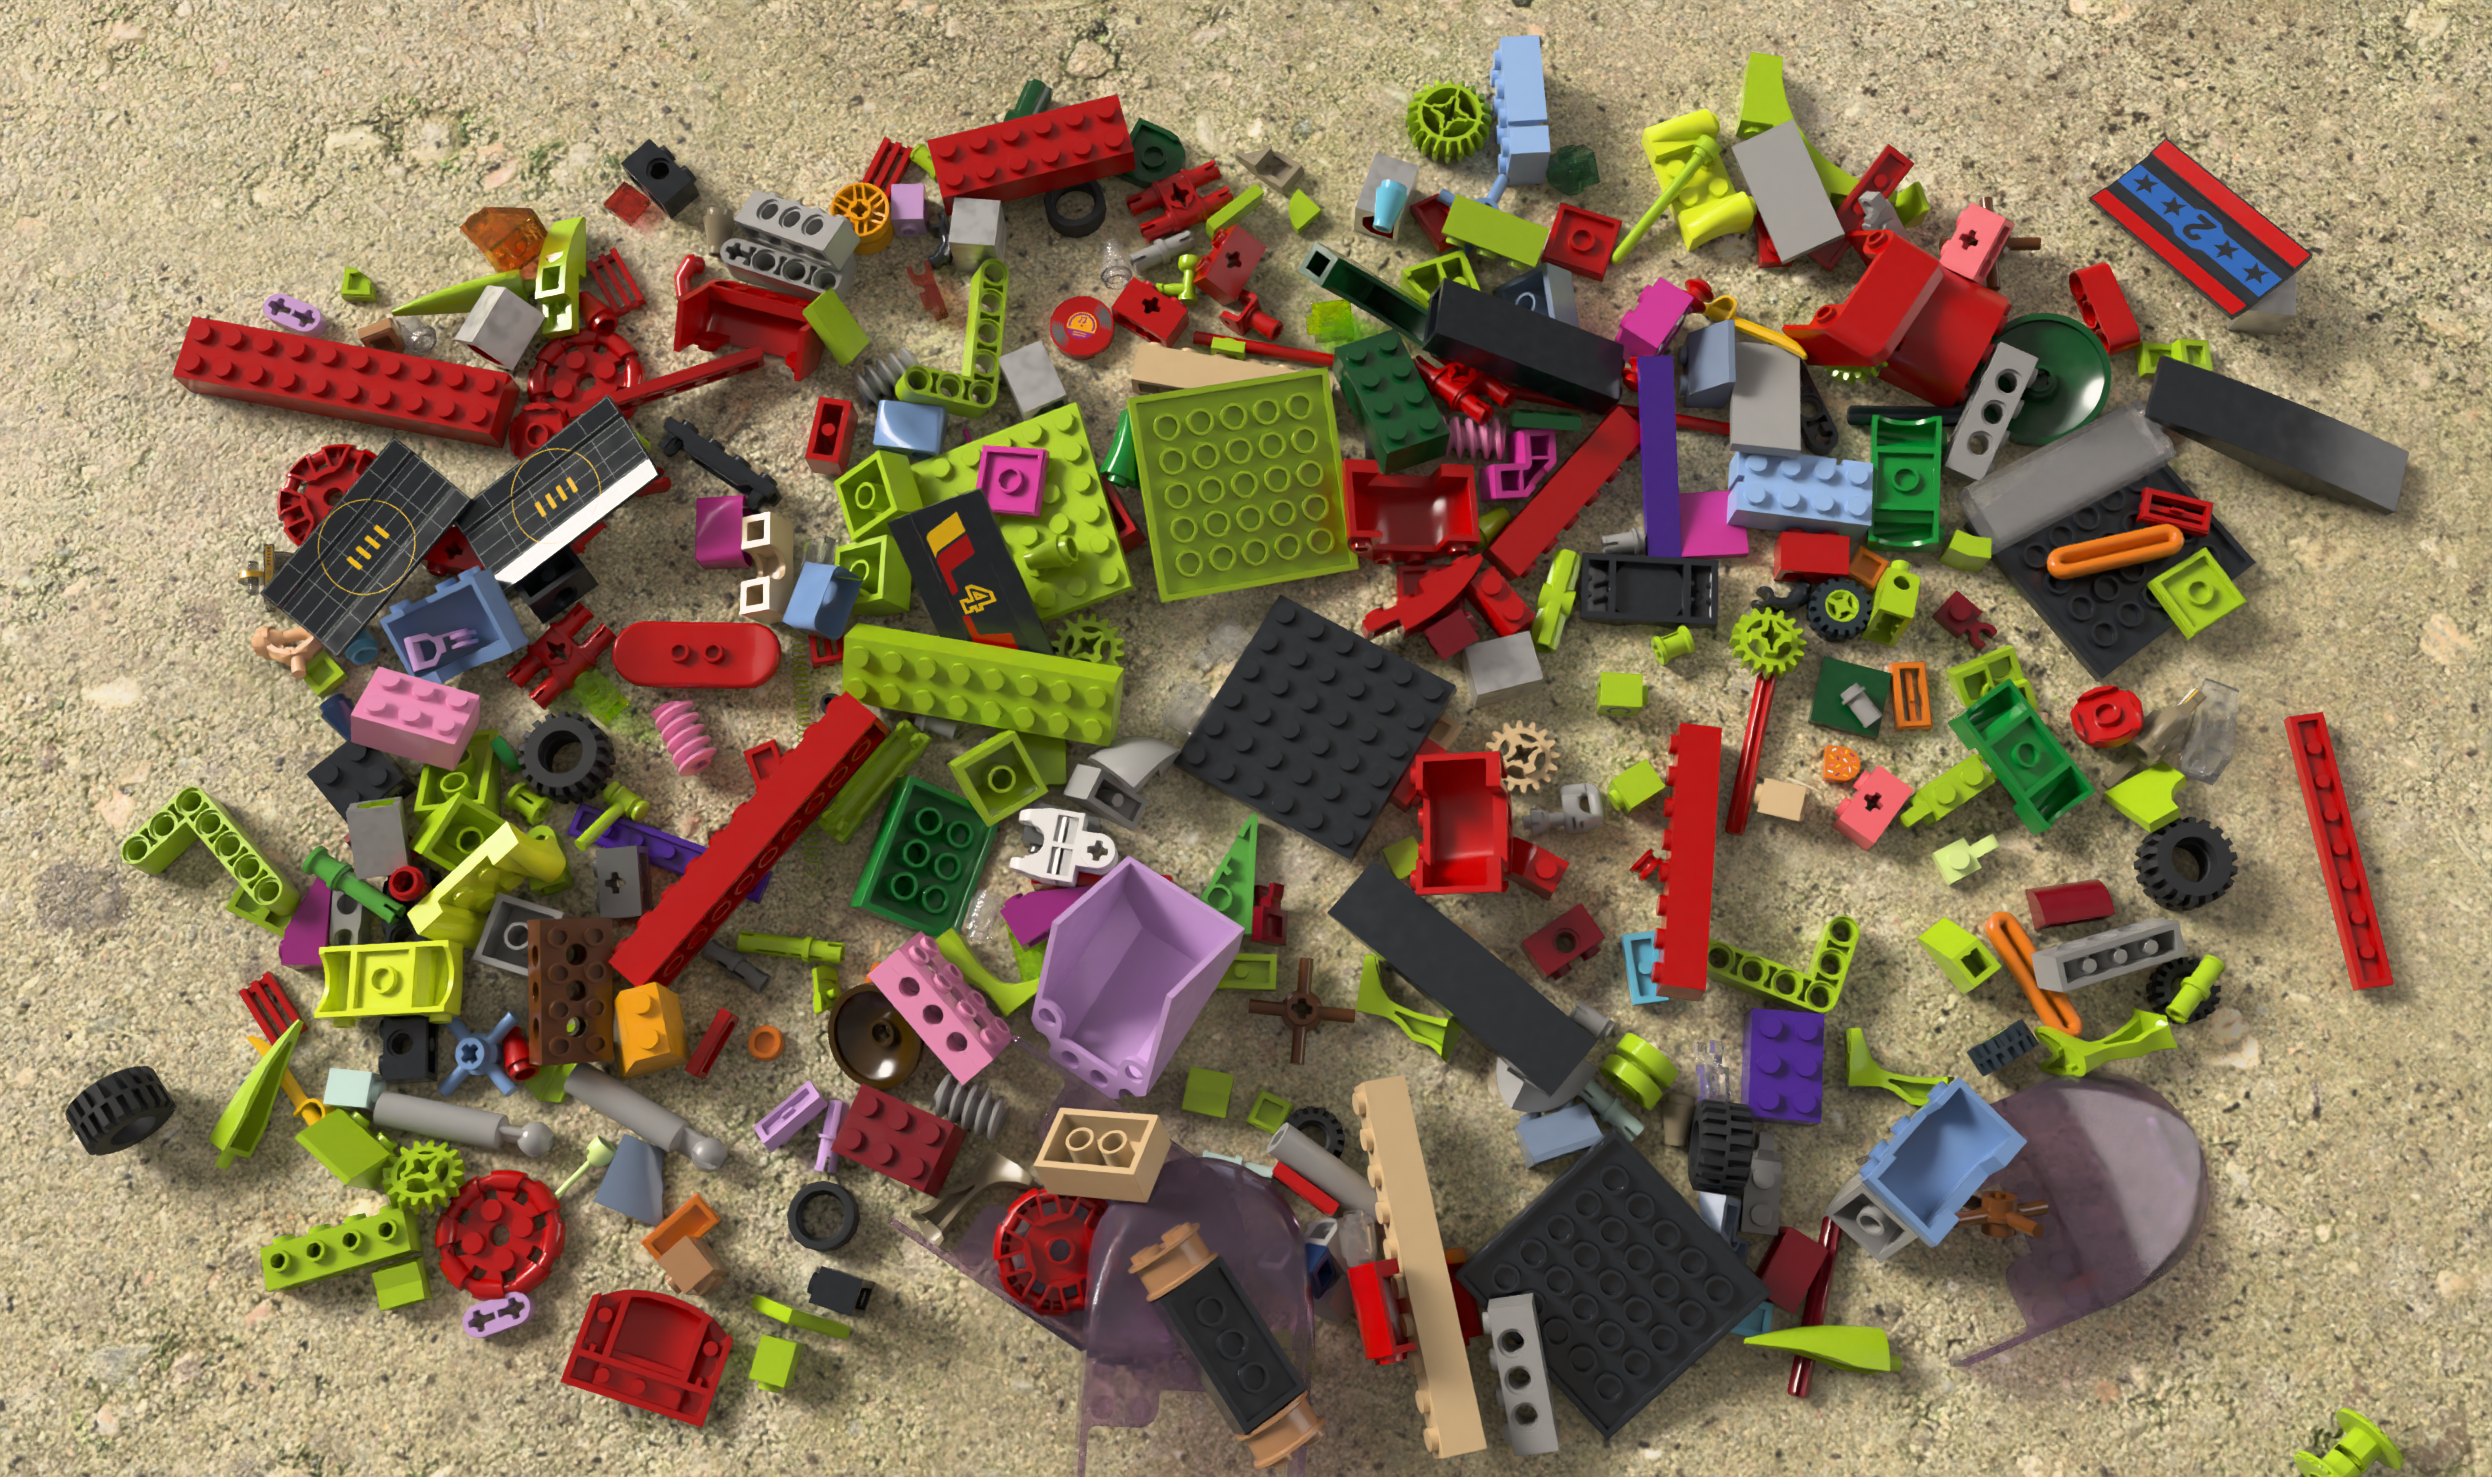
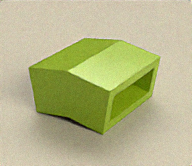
M1957 529L1945 543L1938 562L1957 570L1979 572L1991 559L1992 538L1972 536Z
M1190 1066L1181 1109L1226 1118L1234 1075Z
M423 1255L378 1267L372 1273L380 1311H390L433 1299Z

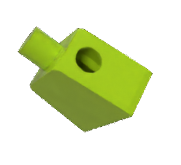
M1895 560L1891 563V567L1887 568L1873 591L1870 605H1873V610L1869 614L1871 618L1863 629L1861 638L1894 648L1914 617L1921 578L1911 573L1912 565L1909 562Z

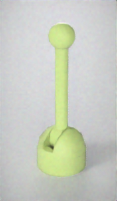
M597 1135L586 1148L587 1161L554 1193L557 1199L592 1166L603 1167L611 1163L616 1149L607 1139Z

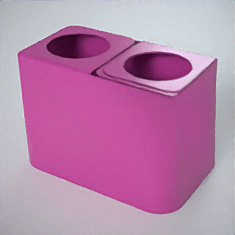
M745 495L696 499L695 559L705 570L750 568L752 566V556L748 552L741 550L742 518L753 515L749 508H743L747 507V497Z

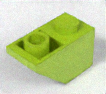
M1943 917L1916 938L1962 994L1976 988L2002 967L1977 937L1946 917Z

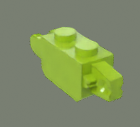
M1974 753L1914 793L1907 800L1912 808L1901 814L1897 820L1904 830L1920 820L1923 821L1925 826H1932L1985 791L1996 782L1995 780L1998 777L1993 771L1991 773L1987 771L1982 764L1985 760L1980 753L1978 755Z

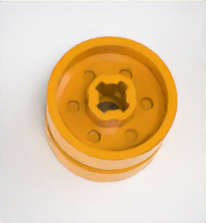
M853 183L842 188L834 196L830 206V215L836 216L840 214L849 219L854 225L852 229L861 239L854 253L860 255L875 254L885 249L891 243L895 235L891 222V208L886 195L881 189L869 183Z

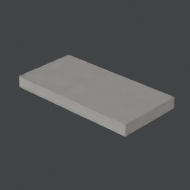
M1793 119L1731 147L1782 265L1845 237V233Z
M1735 341L1736 383L1730 394V451L1798 458L1801 451L1800 357L1776 345Z

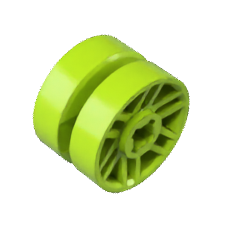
M1626 1033L1615 1047L1619 1055L1609 1054L1599 1067V1071L1609 1083L1627 1098L1645 1109L1652 1110L1663 1095L1660 1088L1668 1089L1679 1075V1071L1667 1057L1651 1044L1632 1033Z

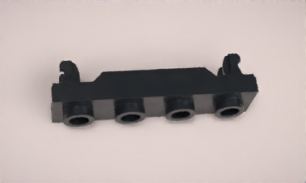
M671 416L666 420L663 428L667 431V435L663 442H659V447L663 450L664 455L673 457L684 447L685 451L690 454L693 462L742 495H749L746 505L754 515L760 514L761 508L767 504L774 508L781 501L782 496L776 488L778 483L771 476L764 472L758 475L750 469L752 466L744 458L737 454L731 457L724 452L725 447L712 437L706 440L698 435L699 430L687 420L683 419L680 423Z

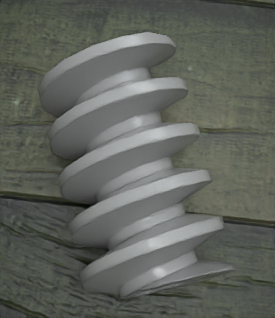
M905 347L899 348L900 359L893 353L887 355L889 365L878 359L876 360L877 371L866 365L864 366L865 377L857 371L852 373L854 385L869 411L870 400L877 406H879L880 395L882 394L889 400H892V389L895 388L900 377L909 367L920 365L913 352L910 353ZM908 380L911 387H917L915 382Z
M949 1072L938 1086L932 1099L930 1110L936 1106L935 1115L940 1118L948 1113V1121L953 1124L961 1119V1127L965 1130H968L974 1124V1134L978 1136L987 1130V1140L995 1141L1004 1127L1011 1106L1007 1109L1003 1108L1005 1098L1003 1096H1000L995 1103H992V1091L987 1090L982 1097H979V1085L977 1084L969 1091L965 1090L966 1083L963 1086L960 1082L952 1085L953 1074Z

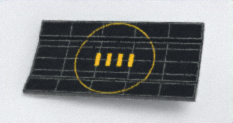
M606 395L472 499L473 502L457 519L455 524L466 537L484 569L491 568L503 593L506 595L661 477L623 412L612 397Z
M393 437L259 594L282 610L336 657L340 658L473 500L396 437Z

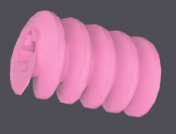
M1441 415L1450 432L1445 458L1449 457L1452 448H1454L1458 458H1462L1465 449L1469 450L1471 459H1475L1478 450H1482L1484 459H1488L1491 451L1495 450L1497 459L1502 460L1505 448L1506 422L1501 427L1498 418L1494 417L1489 427H1487L1486 422L1483 426L1479 424L1474 426L1472 418L1467 416L1461 426L1458 416H1453L1450 424L1447 425L1445 416Z
M692 700L668 702L651 712V717L656 720V728L662 731V740L668 743L667 750L673 755L672 760L674 764L679 766L678 773L685 777L695 775L706 769L710 765V758L717 753L715 747L705 749V746L712 740L709 735L699 737L705 731V725H693V723L699 720V713H687L694 707Z

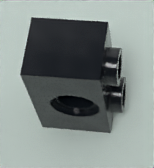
M648 139L627 157L621 165L628 178L672 220L700 195L694 184L697 179L685 165L680 168L674 162L676 159L664 145L658 147L651 139ZM667 175L664 179L658 180L661 176Z
M569 546L516 586L515 590L544 625L599 584Z
M821 1266L819 1273L814 1272L809 1281L807 1293L811 1294L808 1303L848 1316L863 1318L875 1282L837 1269Z

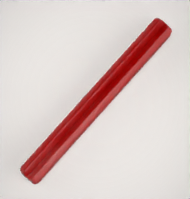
M1760 672L1755 684L1725 826V832L1734 836H1742L1746 829L1777 676L1771 673L1768 680H1765L1763 672Z

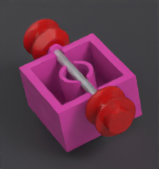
M1659 277L1653 287L1647 284L1637 300L1639 304L1634 311L1629 309L1619 324L1621 329L1614 341L1624 345L1623 359L1631 366V369L1624 368L1621 371L1623 383L1628 389L1638 392L1637 358L1639 356H1662L1683 327L1687 314H1703L1706 311L1704 302L1710 303L1714 299L1712 288L1706 281L1702 279H1688L1685 282L1686 290H1681L1662 277Z

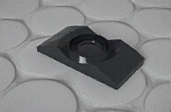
M1583 552L1580 620L1612 626L1655 625L1677 630V627L1682 625L1686 626L1687 629L1717 627L1719 560Z

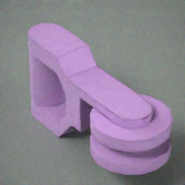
M465 628L434 637L427 633H422L404 638L413 672L437 667L442 654L447 653L443 640L445 638H448L449 641H456V644L451 645L452 650L464 649L479 644V639H472V636L477 634L476 630ZM429 640L435 644L437 653L434 659L425 661L420 642Z

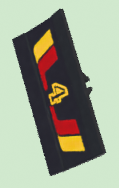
M982 487L907 513L887 523L939 637L1057 656Z

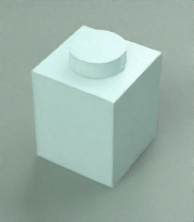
M330 1068L323 1104L338 1108L374 1111L379 1096L382 1092L387 1091V1086L382 1081V1076L374 1072Z

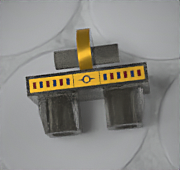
M263 544L264 571H259V562L249 561L248 570L238 573V583L248 586V595H259V586L264 585L265 587L294 553L275 551L274 544ZM264 597L265 612H276V606Z

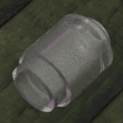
M977 890L976 896L970 900L962 926V931L967 934L966 939L983 945L987 944L988 940L996 939L1002 919V914L999 910L1004 908L1002 905L1004 898L1001 895L986 890Z
M1351 1209L1343 1212V1217L1337 1220L1341 1254L1343 1258H1346L1347 1266L1355 1267L1376 1262L1375 1254L1378 1253L1373 1215L1365 1214L1364 1209Z

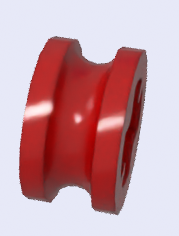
M1652 848L1629 869L1631 873L1636 872L1639 874L1641 882L1663 862L1661 857L1656 858L1653 855L1654 850Z

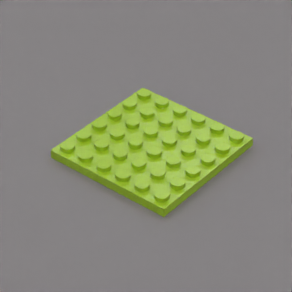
M1328 367L1126 399L1160 603L1359 569L1357 555L1351 552L1347 546L1341 466L1342 456Z
M1077 402L910 465L923 507L976 489L983 445L1048 450L1050 456L1040 518L994 515L1041 622L1050 621L1135 589L1103 481L1099 474V467L1082 410ZM1058 534L1072 536L1078 548V560L1072 562L1070 567L1045 568L1033 571L1027 567L1024 557L1026 551L1034 549Z

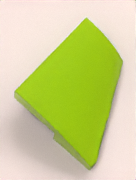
M2006 645L1945 670L1957 698L1964 706H1970L1996 685L2010 678L2034 710L2039 709L2030 681L2024 678L2015 649L2011 645Z

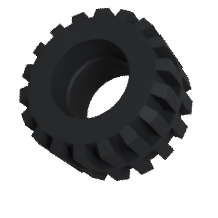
M559 711L558 717L552 713L545 715L546 721L543 723L539 720L535 721L532 724L535 729L532 733L529 731L525 732L523 737L527 742L526 744H520L518 750L524 755V757L518 758L519 766L524 769L521 773L530 782L531 786L550 800H557L561 804H569L570 800L575 804L583 803L584 796L591 800L597 796L594 792L596 789L600 788L603 791L606 788L607 784L604 783L606 777L612 779L614 771L609 767L610 765H616V757L611 754L615 750L613 744L608 740L609 737L595 723L576 712H573L571 716L567 711ZM569 743H582L583 754L578 765L569 772L555 774L552 763L557 751Z
M2187 817L2183 820L2178 818L2147 835L2141 841L2143 845L2138 847L2135 853L2140 859L2134 861V869L2140 870V875L2136 876L2138 884L2144 883L2146 889L2143 890L2144 894L2147 897L2153 894L2156 897L2154 903L2159 906L2168 903V910L2176 911L2182 908L2183 912L2191 911L2195 908L2198 909L2223 896L2226 893L2225 890L2231 888L2234 880L2230 877L2237 874L2238 866L2232 865V862L2237 860L2238 857L2236 852H2231L2229 846L2233 845L2230 838L2226 840L2222 838L2221 834L2224 831L2217 826L2211 829L2210 821L2203 819L2197 823L2196 817ZM2174 847L2185 849L2196 859L2199 866L2197 882L2184 879L2174 869L2171 860Z
M135 1066L107 1075L87 1087L70 1103L65 1115L89 1155L102 1156L127 1149L152 1135L170 1118L176 1106L153 1068L149 1066Z
M1701 1099L1697 1105L1690 1129L1688 1145V1177L1694 1191L1739 1196L1743 1192L1750 1174L1754 1144L1753 1118L1747 1104Z

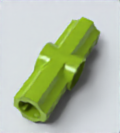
M1567 549L1555 550L1546 583L1543 582L1535 609L1537 615L1530 633L1534 649L1537 652L1556 654L1565 620L1568 621L1576 595L1574 588L1582 565V556L1574 551Z

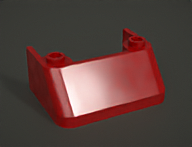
M1889 229L1848 231L1846 234L1847 239L1867 266V270L1844 304L1825 305L1817 310L1809 325H1784L1781 330L1805 350L1808 357L1804 361L1808 366H1877L1892 355L1944 277L1945 269L1935 256Z
M726 279L710 280L678 299L673 349L676 352H681L692 344L698 345V349L707 352H715L719 347H723L726 344L747 349L760 345L762 352L784 357L785 365L790 367L794 373V381L801 382L818 369L826 345L802 314V311L813 300Z

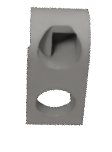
M341 890L333 891L330 945L369 944V924H371L372 911Z

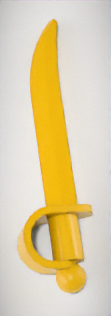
M1724 295L1716 298L1711 304H1705L1706 311L1701 315L1708 316L1717 322L1728 319L1735 320V330L1781 347L1804 360L1807 359L1808 355L1805 350L1790 337L1738 317L1737 302L1734 297Z
M247 1036V1040L262 1057L272 1047L260 1038ZM286 1067L281 1086L296 1107V1110L293 1112L295 1118L303 1116L308 1126H311L335 1111L334 1106L323 1104L324 1098L308 1099L288 1067ZM316 1105H318L321 1108L322 1117L316 1110Z

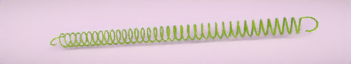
M792 628V630L790 631V636H791V637H792V631H793L795 628ZM804 634V637H797V638H794V639H792V640L790 641L791 644H793V646L791 647V649L793 650V652L791 653V655L794 657V658H792V662L794 663V664L792 665V668L795 669V670H793V672H792V673L795 675V676L793 677V680L796 681V682H794L793 686H795V683H798V682H801V683L808 682V680H795V679H794V678L797 677V676H802V677H803V676H807V675H808V674H806V673H803V674H795V673H794V671H796V670H807L806 667H801V668H795V667H794L795 664H806V663H807L806 661H800V662H794V661H793V659H795V658H806V657H807L806 655H799V656H794V655H793L794 652H805V651H806L805 649H798V650H794V649H793L794 646H805V645H806L805 643H798V644L792 643V641L795 640V639H801V638L805 639V638H806V635H805V634ZM795 686L796 688L793 691L795 692L798 688L806 689L808 686ZM795 692L796 695L794 696V698L796 699V701L794 702V704L797 705V707L795 708V711L798 712V713L795 714V716L798 718L795 722H796L797 724H799V725H797V727H796V729L799 730V731L796 733V735L799 736V738L797 739V741H798L799 743H800L799 739L802 738V736H801V735H798V733H799V732H802V731L804 732L806 729H803V730L798 729V726H801V725H811V723H802V724H801V723H798L797 721L800 720V719H810L811 717H809V716H806V717H798V716H797V714H799V713H809V712H810L809 710L798 711V710H797L798 707H809L810 705H809V704H802V705L796 704L797 701H808V700H809V698H801V699H798V698H796V696L799 695V694H800V695H807V694H809V692H800V693ZM806 829V831L803 833V835L806 838L803 841L807 843L804 845V848L807 849L804 852V854L807 857L804 860L809 863H818V871L815 874H810L807 870L808 867H806V872L808 875L814 876L820 870V861H808L806 859L809 857H818L820 855H808L806 854V852L811 850H819V848L810 849L806 848L805 846L809 844H818L819 842H807L805 840L808 838H817L818 835L807 836L805 835V833L810 831H818V829Z

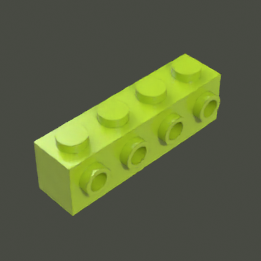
M398 1203L379 1208L380 1214L366 1217L365 1213L356 1214L344 1218V1224L331 1228V1224H322L309 1228L308 1235L296 1238L295 1234H288L272 1239L273 1245L260 1248L267 1292L283 1293L424 1252L417 1215H414L413 1209L410 1208L401 1212Z

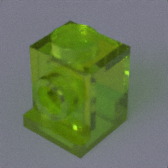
M1341 299L1311 303V315H1306L1305 319L1307 335H1314L1315 344L1340 340L1354 341V325L1350 302ZM1328 322H1331V323H1333V324L1335 325V326L1323 327L1324 324H1326V323H1328Z
M597 669L592 673L589 671L583 672L574 681L576 688L571 693L605 727L630 704ZM600 689L599 693L596 696H592Z

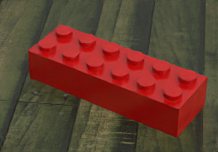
M1118 94L927 140L947 216L952 215L954 197L999 200L1001 203L1136 170L1134 150Z

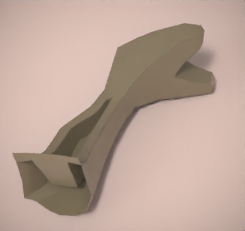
M992 1149L972 1178L961 1185L942 1190L938 1197L929 1205L916 1210L911 1209L910 1217L917 1222L925 1237L939 1246L965 1210L989 1188L1007 1187L1027 1192L1035 1187L1037 1190H1040L1042 1187L1034 1181V1176Z

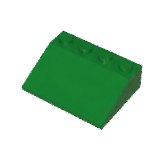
M911 775L897 778L848 907L915 932L922 931L924 935L936 939L950 928H953L959 934L1001 820L987 827L969 800Z

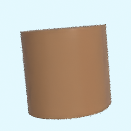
M390 317L358 329L359 338L367 348L395 353L405 350L404 341L399 329Z

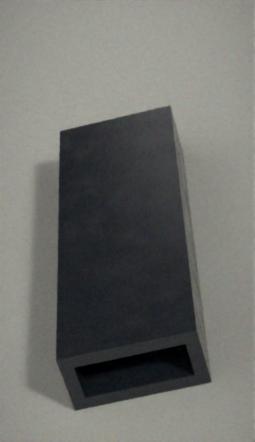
M1444 278L1430 295L1423 351L1601 416L1612 406L1618 404L1623 391L1620 386L1621 371L1625 368L1623 344Z

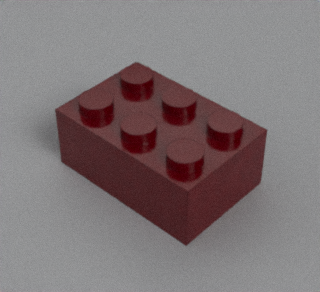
M862 1083L830 1150L937 1198L968 1131Z

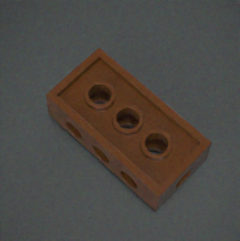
M611 917L527 920L529 1063L547 1066L614 1061L612 965L608 963L612 958ZM572 946L574 957L571 962H568L566 951ZM573 982L575 991L572 997L568 998L566 989L568 984ZM571 1018H573L575 1021V1028L573 1032L569 1034L567 1032V1023Z

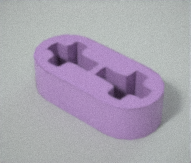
M273 294L267 298L263 305L265 315L275 325L295 334L317 338L326 330L327 321L317 308L286 294ZM284 307L290 311L289 314L280 311L278 313L275 312L277 308L283 309ZM301 317L307 320L314 319L315 322L304 325L300 319Z
M510 1292L505 1294V1299L488 1300L476 1304L464 1314L463 1328L471 1337L487 1338L519 1327L533 1318L536 1311L535 1301L529 1294ZM514 1300L518 1303H524L525 1308L519 1312V1318L517 1315L512 1314L504 1316L503 1311L512 1308ZM479 1312L482 1315L494 1314L495 1319L484 1324V1331L482 1327L474 1326V1321L479 1319Z

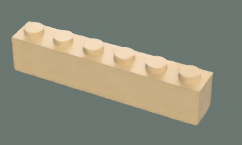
M1150 342L1148 344L1139 343L1131 382L1134 393L1149 395L1150 392H1169L1298 372L1299 370L1289 365H1278L1275 367L1264 365L1261 361L1255 359L1241 361L1231 359L1225 354L1217 353L1212 356L1200 354L1191 348L1177 350L1167 348L1161 343ZM1329 376L1331 392L1333 396L1334 377Z

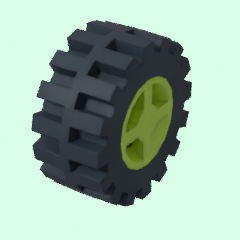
M1839 577L1837 580H1834V578L1828 579L1826 583L1820 584L1811 595L1806 607L1808 610L1806 618L1811 620L1809 626L1812 631L1814 629L1819 631L1817 636L1820 638L1827 636V641L1833 642L1835 639H1838V643L1845 642L1847 639L1855 638L1871 618L1869 614L1873 610V605H1869L1871 597L1869 594L1865 595L1863 593L1866 590L1863 585L1859 588L1855 586L1857 581L1853 579L1849 582L1845 581L1846 577Z
M2020 1019L1968 1050L1967 1054L1981 1075L1986 1076L2022 1056L2039 1043L2023 1019Z

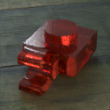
M927 260L923 261L925 272L922 275H916L911 266L907 267V273L912 284L924 289V292L919 293L925 311L932 310L936 321L949 317L933 277L931 264Z

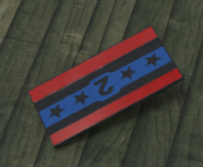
M2167 138L2154 148L2147 157L2111 185L2089 197L2091 204L2231 320L2253 307L2312 259L2313 254Z

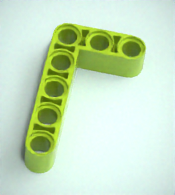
M996 258L985 260L972 276L962 374L913 365L904 372L895 385V394L901 402L939 406L945 408L948 414L971 419L982 417L996 402L1000 372L998 358L1001 357L1009 279L1008 268L1001 260ZM985 274L991 276L995 282L989 281ZM982 304L987 305L992 312L986 311ZM979 334L984 335L989 343L984 342L979 337ZM976 364L981 365L985 369L986 373L980 372L977 369ZM908 380L915 382L920 390L913 389L909 385ZM940 388L947 389L952 397L945 396ZM973 395L979 396L982 399L983 404L977 403L974 400Z
M195 786L186 787L180 791L122 845L121 857L124 862L146 874L155 875L163 871L198 838H201L259 905L277 915L285 916L294 912L300 902V894L295 886L219 800Z
M1845 915L1836 916L1823 926L1806 974L1709 937L1708 955L1712 952L1721 955L1724 960V967L1720 969L1715 968L1708 960L1707 978L1795 1012L1826 1014L1835 1007L1859 938V926L1854 919ZM1834 926L1844 929L1847 934L1846 942L1838 941L1833 936L1832 930ZM1825 958L1833 961L1836 967L1834 975L1828 974L1822 969V959ZM1745 965L1752 966L1757 971V981L1752 982L1745 979L1742 967ZM1778 978H1783L1790 983L1791 993L1789 995L1782 994L1777 989L1776 980ZM1812 991H1817L1823 995L1825 999L1823 1008L1816 1007L1811 1002L1810 993Z

